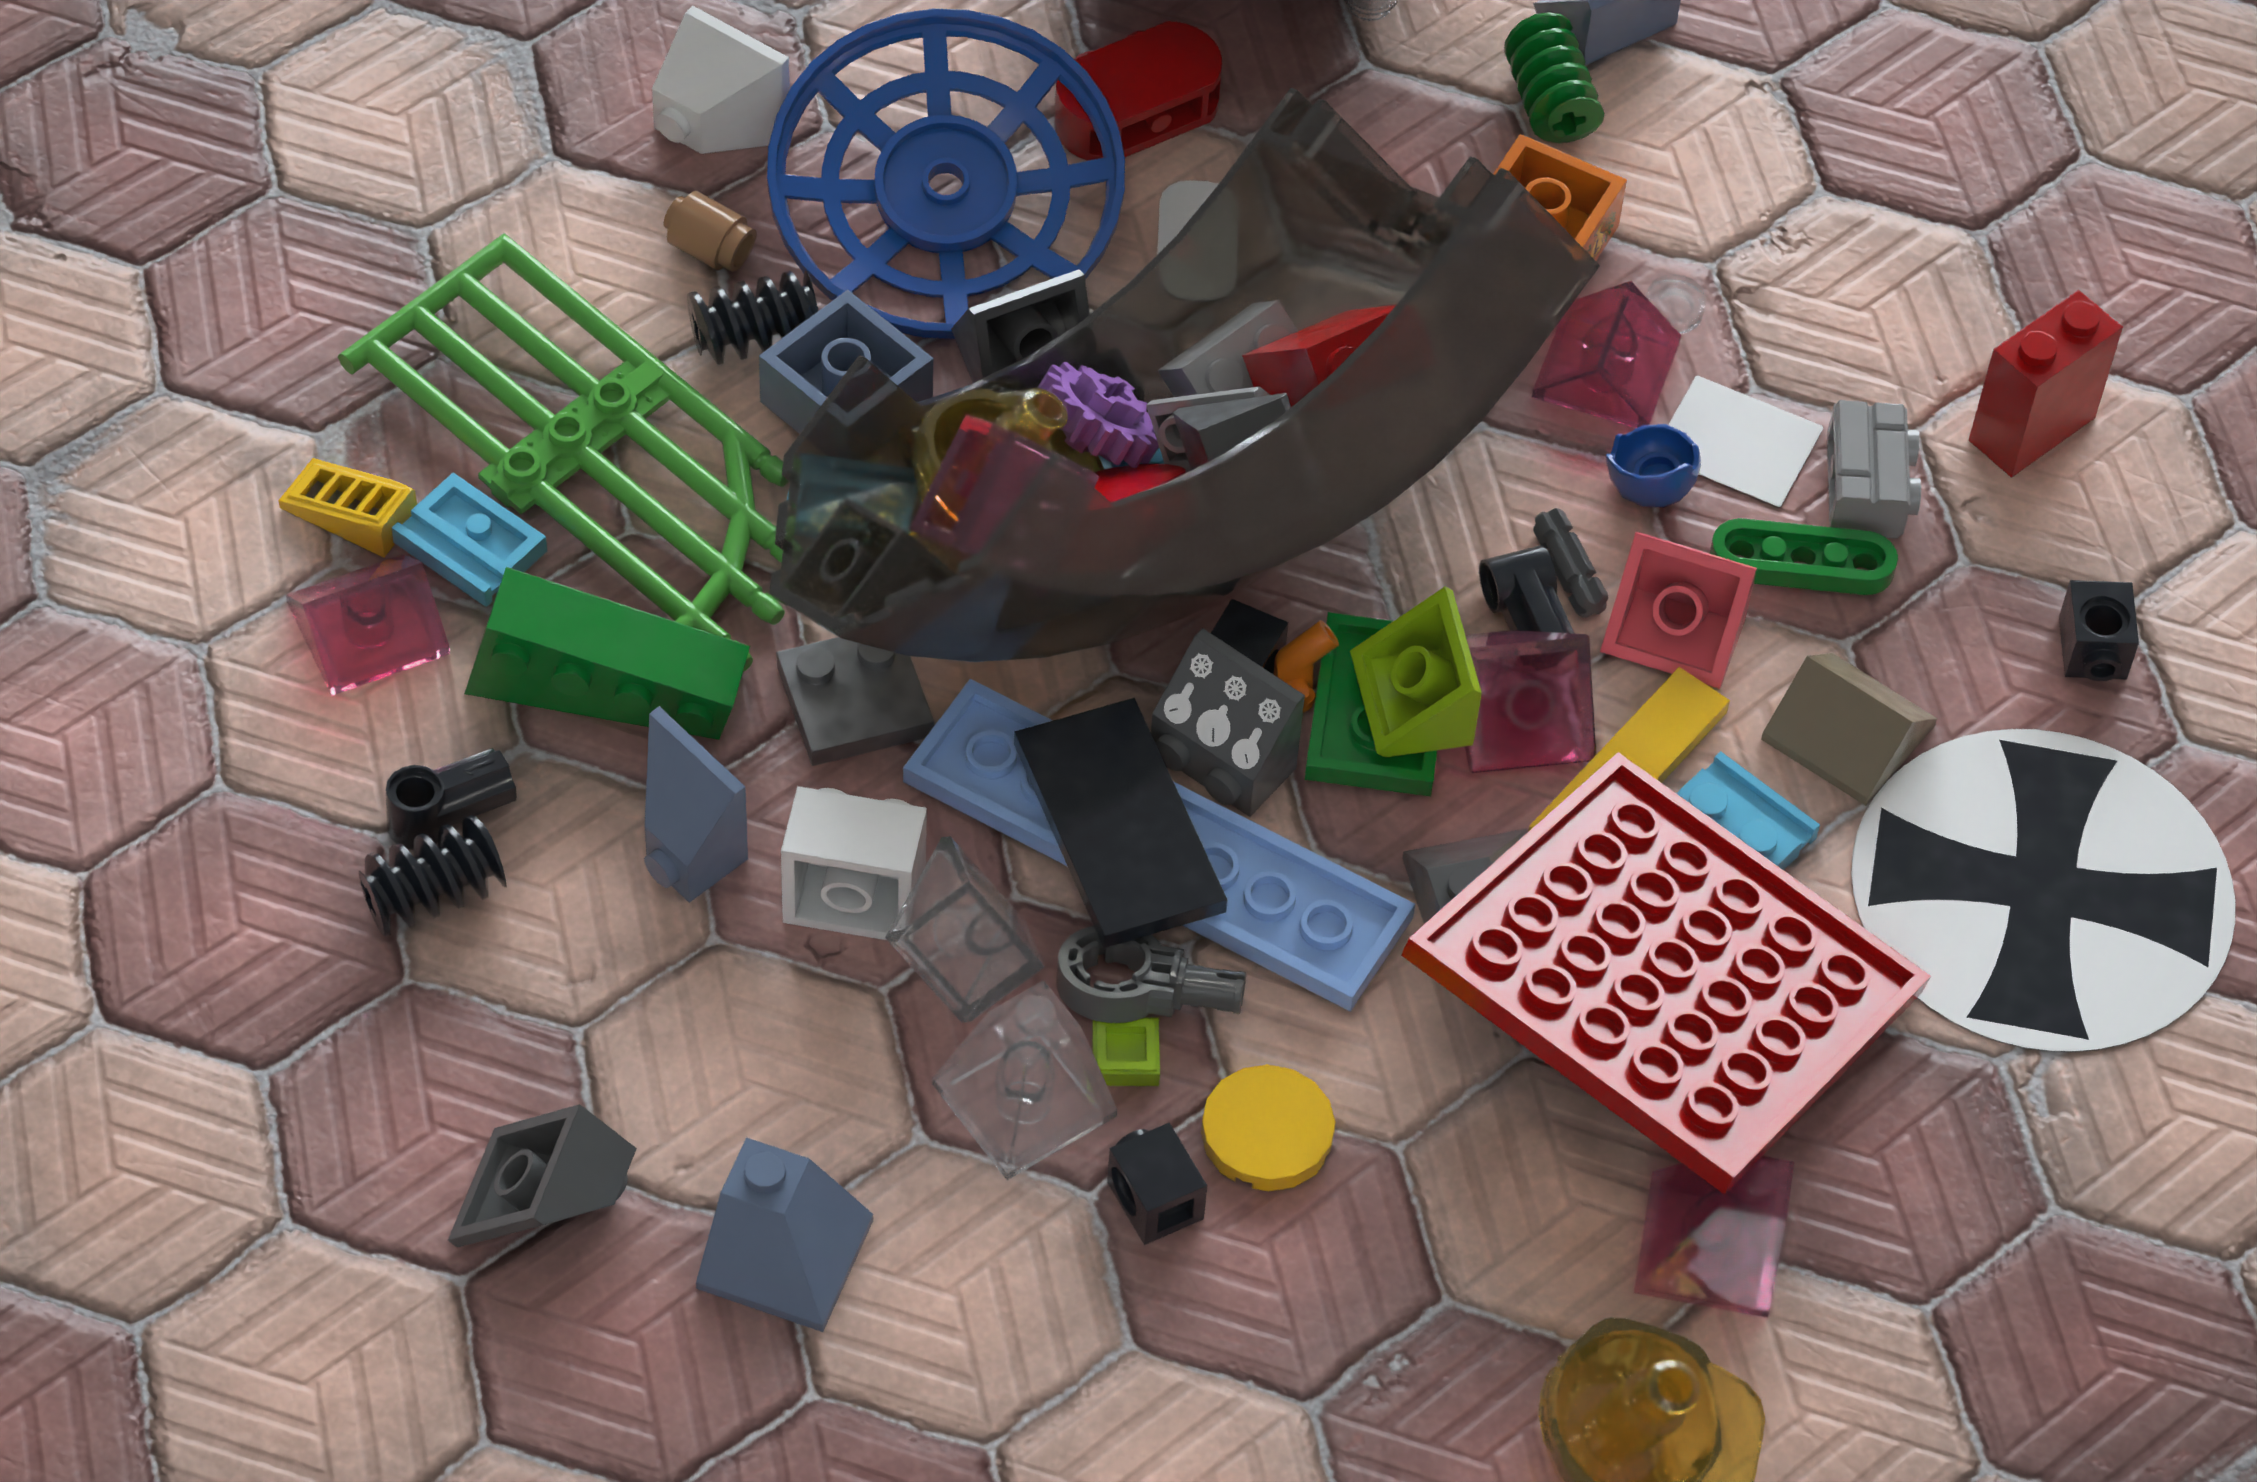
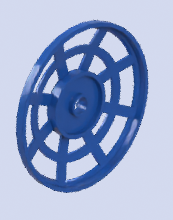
M926 9L899 13L868 23L838 39L811 61L791 86L776 115L768 145L767 187L773 219L786 249L803 274L806 269L811 282L830 300L833 301L846 290L853 293L874 276L880 281L905 292L927 297L943 298L946 323L923 322L899 317L868 305L901 333L922 338L955 339L951 328L968 310L967 296L979 295L1003 287L1025 274L1030 268L1036 269L1051 279L1080 269L1085 275V280L1103 258L1117 228L1125 191V156L1119 127L1105 96L1088 72L1063 48L1035 30L1003 17L971 10ZM946 37H967L998 44L1026 56L1039 66L1016 92L1007 85L985 76L962 71H949ZM923 38L925 72L911 74L890 81L868 93L861 100L835 76L848 64L876 49L903 40ZM1058 80L1072 92L1089 116L1100 141L1103 158L1068 165L1066 153L1056 131L1044 114L1036 108ZM950 91L980 96L999 104L1003 109L986 127L975 120L952 115ZM819 93L843 117L827 145L822 164L821 178L786 175V159L793 132L807 105ZM926 93L928 117L915 120L897 132L893 131L875 115L881 109L898 100ZM1023 123L1031 130L1041 144L1048 160L1049 168L1016 171L1014 159L1005 143ZM857 132L881 151L876 163L874 180L839 179L844 155ZM948 173L956 176L961 181L962 187L954 194L942 195L935 192L930 187L929 182L936 175ZM1106 182V199L1099 228L1087 253L1078 265L1049 250L1065 221L1070 200V189ZM1052 192L1048 216L1035 239H1032L1008 222L1015 206L1016 196ZM787 199L823 202L824 211L833 234L846 253L853 259L849 265L833 278L829 279L817 267L802 245L790 217ZM841 203L877 204L879 213L889 229L870 247L866 248L849 226ZM989 240H993L1016 256L1012 262L994 272L972 279H965L963 252L977 248ZM908 244L924 251L939 253L941 281L911 276L890 267L887 263Z

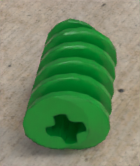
M1545 12L1534 14L1522 20L1510 31L1505 40L1504 54L1510 65L1511 73L1523 100L1522 104L1529 117V123L1534 134L1544 141L1568 143L1585 138L1596 131L1603 122L1605 112L1601 103L1597 101L1598 93L1594 85L1591 84L1592 77L1588 68L1585 67L1586 61L1581 50H1579V42L1576 35L1571 32L1573 26L1570 20L1562 14Z

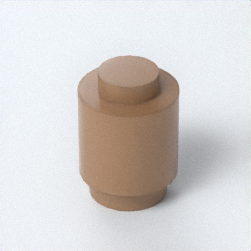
M693 191L686 197H677L667 210L663 222L664 227L668 229L667 242L716 270H721L725 267L732 272L737 271L749 257L757 236L756 230L747 225V219L744 216L698 191Z

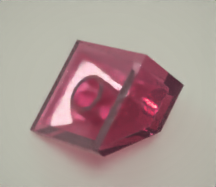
M1510 630L1466 635L1482 692L1474 743L1472 746H1465L1471 773L1590 762L1596 755L1590 638L1587 634Z
M1762 1156L1725 1195L1682 1163L1652 1171L1634 1293L1768 1318L1787 1221L1794 1161Z

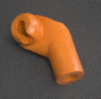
M1319 620L1281 648L1274 658L1273 675L1305 695L1303 713L1313 706L1316 699V694L1313 690L1314 663L1339 646L1335 634L1322 620Z

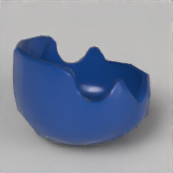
M1667 424L1642 425L1627 434H1617L1611 453H1606L1605 455L1610 480L1622 498L1642 507L1665 508L1679 502L1695 485L1701 467L1699 446L1694 444L1693 440L1685 432Z

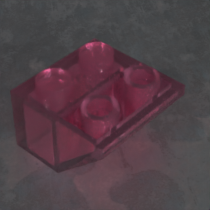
M966 414L909 529L956 559L1042 592L1100 476L1011 430Z

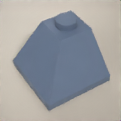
M659 706L649 713L645 804L646 856L644 862L649 873L658 884L664 888L672 886L690 903L748 860L746 787Z
M746 1137L720 1192L696 1280V1289L824 1332L873 1223V1213L811 1159Z

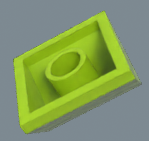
M1444 586L1350 650L1377 754L1383 757L1472 746L1474 743L1482 692L1454 592Z

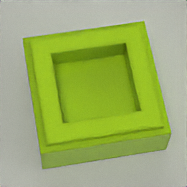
M1144 1017L1125 1023L1092 1021L1093 1086H1159V1018Z

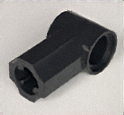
M1543 545L1480 561L1479 578L1485 601L1494 614L1502 612L1526 665H1534L1538 670L1558 666L1563 659L1575 653L1578 639L1557 596L1555 568L1547 549Z
M491 748L435 770L426 766L411 765L395 771L387 780L386 785L387 830L390 838L395 843L403 844L409 850H413L414 839L420 834L428 835L437 844L438 830L441 826L447 824L454 825L470 815L477 816L516 801V786L512 779L509 765L501 751H495Z

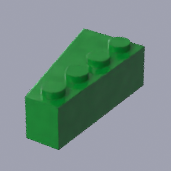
M506 567L464 694L649 727V713L660 706L688 734L719 740L735 702L750 646Z

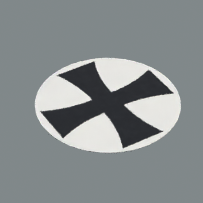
M2006 729L1967 735L1942 743L1922 753L1888 779L1864 813L1856 834L1852 853L1851 876L1853 895L1863 927L1931 975L1922 994L1918 997L1919 1000L1951 1022L1998 1042L2044 1051L2079 1052L2123 1045L2146 1037L2181 1017L2203 997L2216 980L2225 963L2232 943L2235 926L2233 881L2224 853L2205 819L2182 793L2154 770L2131 756L2086 738L2037 729Z

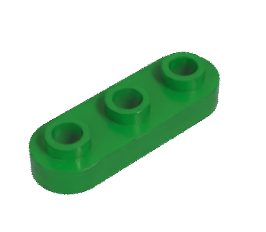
M1745 518L1731 519L1722 523L1714 532L1709 553L1757 568L1754 584L1860 595L1877 594L1888 588L1893 580L1898 562V554L1892 542L1876 532ZM1800 561V562H1804V563H1806V564H1800V563H1794V562ZM1856 568H1865V569H1868V570H1860V569H1856Z

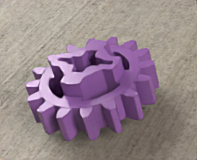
M1063 362L1060 367L1054 364L1050 366L1034 394V399L1040 402L1037 408L1039 412L1053 417L1050 425L1053 428L1063 430L1067 437L1065 442L1082 454L1086 451L1096 457L1100 455L1116 465H1120L1121 461L1124 460L1133 468H1137L1140 463L1149 464L1159 448L1149 413L1146 412L1147 403L1137 400L1133 393L1135 388L1127 381L1118 376L1111 378L1105 374H1099L1083 365L1080 366L1078 371L1067 362Z

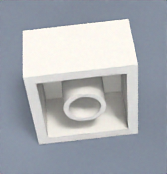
M797 786L781 849L783 923L911 944L926 881L927 808L913 806L899 799L877 800L847 795L833 788L817 790Z

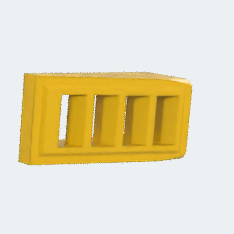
M315 458L311 459L278 500L279 508L383 558L395 545L393 543L392 527L397 522L403 524L411 517V510L417 505L416 492L411 487L391 479ZM317 481L325 484L314 498L306 496ZM336 490L343 492L334 504L327 502ZM354 499L361 501L355 510L348 508ZM373 507L379 510L375 516L368 514Z

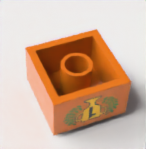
M1519 134L1467 212L1461 259L1568 305L1619 227L1627 179Z

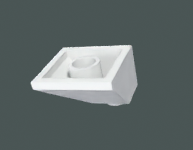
M692 6L682 19L652 88L654 128L659 130L670 141L682 143L701 154L768 146L776 115L790 90L789 57Z

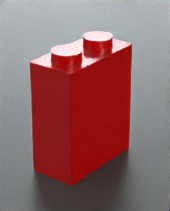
M2077 290L1998 345L1992 352L1968 441L2012 478L2094 420L2123 326L2084 293Z
M1413 303L1346 310L1242 355L1253 387L1260 386L1270 395L1287 393L1292 411L1329 408L1433 362Z

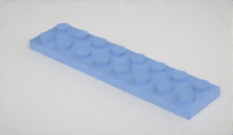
M969 679L903 767V782L1067 866L1014 746V731L1053 720ZM1174 782L1227 898L1226 913L1182 926L1351 1012L1412 921L1415 903Z

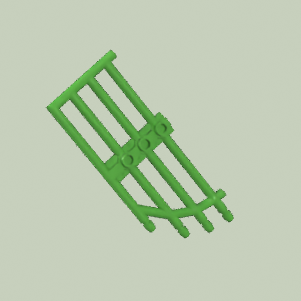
M503 233L338 355L340 364L350 374L356 373L368 363L371 364L486 461L489 465L478 473V477L491 489L492 495L508 508L512 506L520 514H523L534 504H537L675 622L731 640V635L711 619L729 593L744 606L751 607L752 612L765 622L776 625L783 618L785 611L780 603L769 593H763L762 587L747 576L742 569L750 539H753L763 549H769L770 554L775 559L790 567L796 566L803 557V553L797 544L788 536H782L781 531L755 509L750 466L755 470L759 469L760 475L769 482L783 487L792 478V472L786 463L776 455L771 456L769 449L507 234ZM504 263L620 358L623 363L599 381L479 281ZM460 296L577 393L579 397L554 415L434 314ZM412 330H416L532 427L534 431L512 448H507L389 347ZM671 400L722 442L728 487L646 420V418ZM625 434L730 520L722 552L717 551L601 453ZM582 469L710 576V579L692 602L689 601L557 490L556 487ZM748 653L743 672H745L753 662V657L750 655V653Z

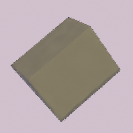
M1833 653L1807 656L1764 729L1761 740L1866 806L1934 728L1937 718Z

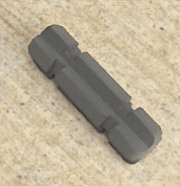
M1554 508L1549 512H1541L1535 517L1536 524L1533 531L1540 545L1549 549L1548 553L1552 559L1556 576L1564 591L1572 593L1568 599L1576 614L1583 618L1593 614H1600L1607 607L1608 593L1598 577H1592L1597 572L1578 536L1573 532H1569L1573 527L1566 513L1559 508Z

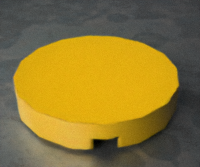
M1266 1064L1242 1068L1218 1083L1206 1100L1201 1135L1206 1155L1221 1174L1234 1182L1237 1177L1243 1182L1252 1183L1253 1189L1275 1191L1294 1188L1318 1173L1332 1147L1335 1119L1330 1100L1316 1082L1294 1069Z

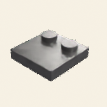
M898 623L776 652L777 669L812 766L925 739L934 727L933 716Z

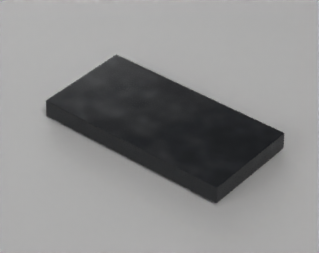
M1135 697L1014 731L1016 751L1103 948L1226 913V895Z

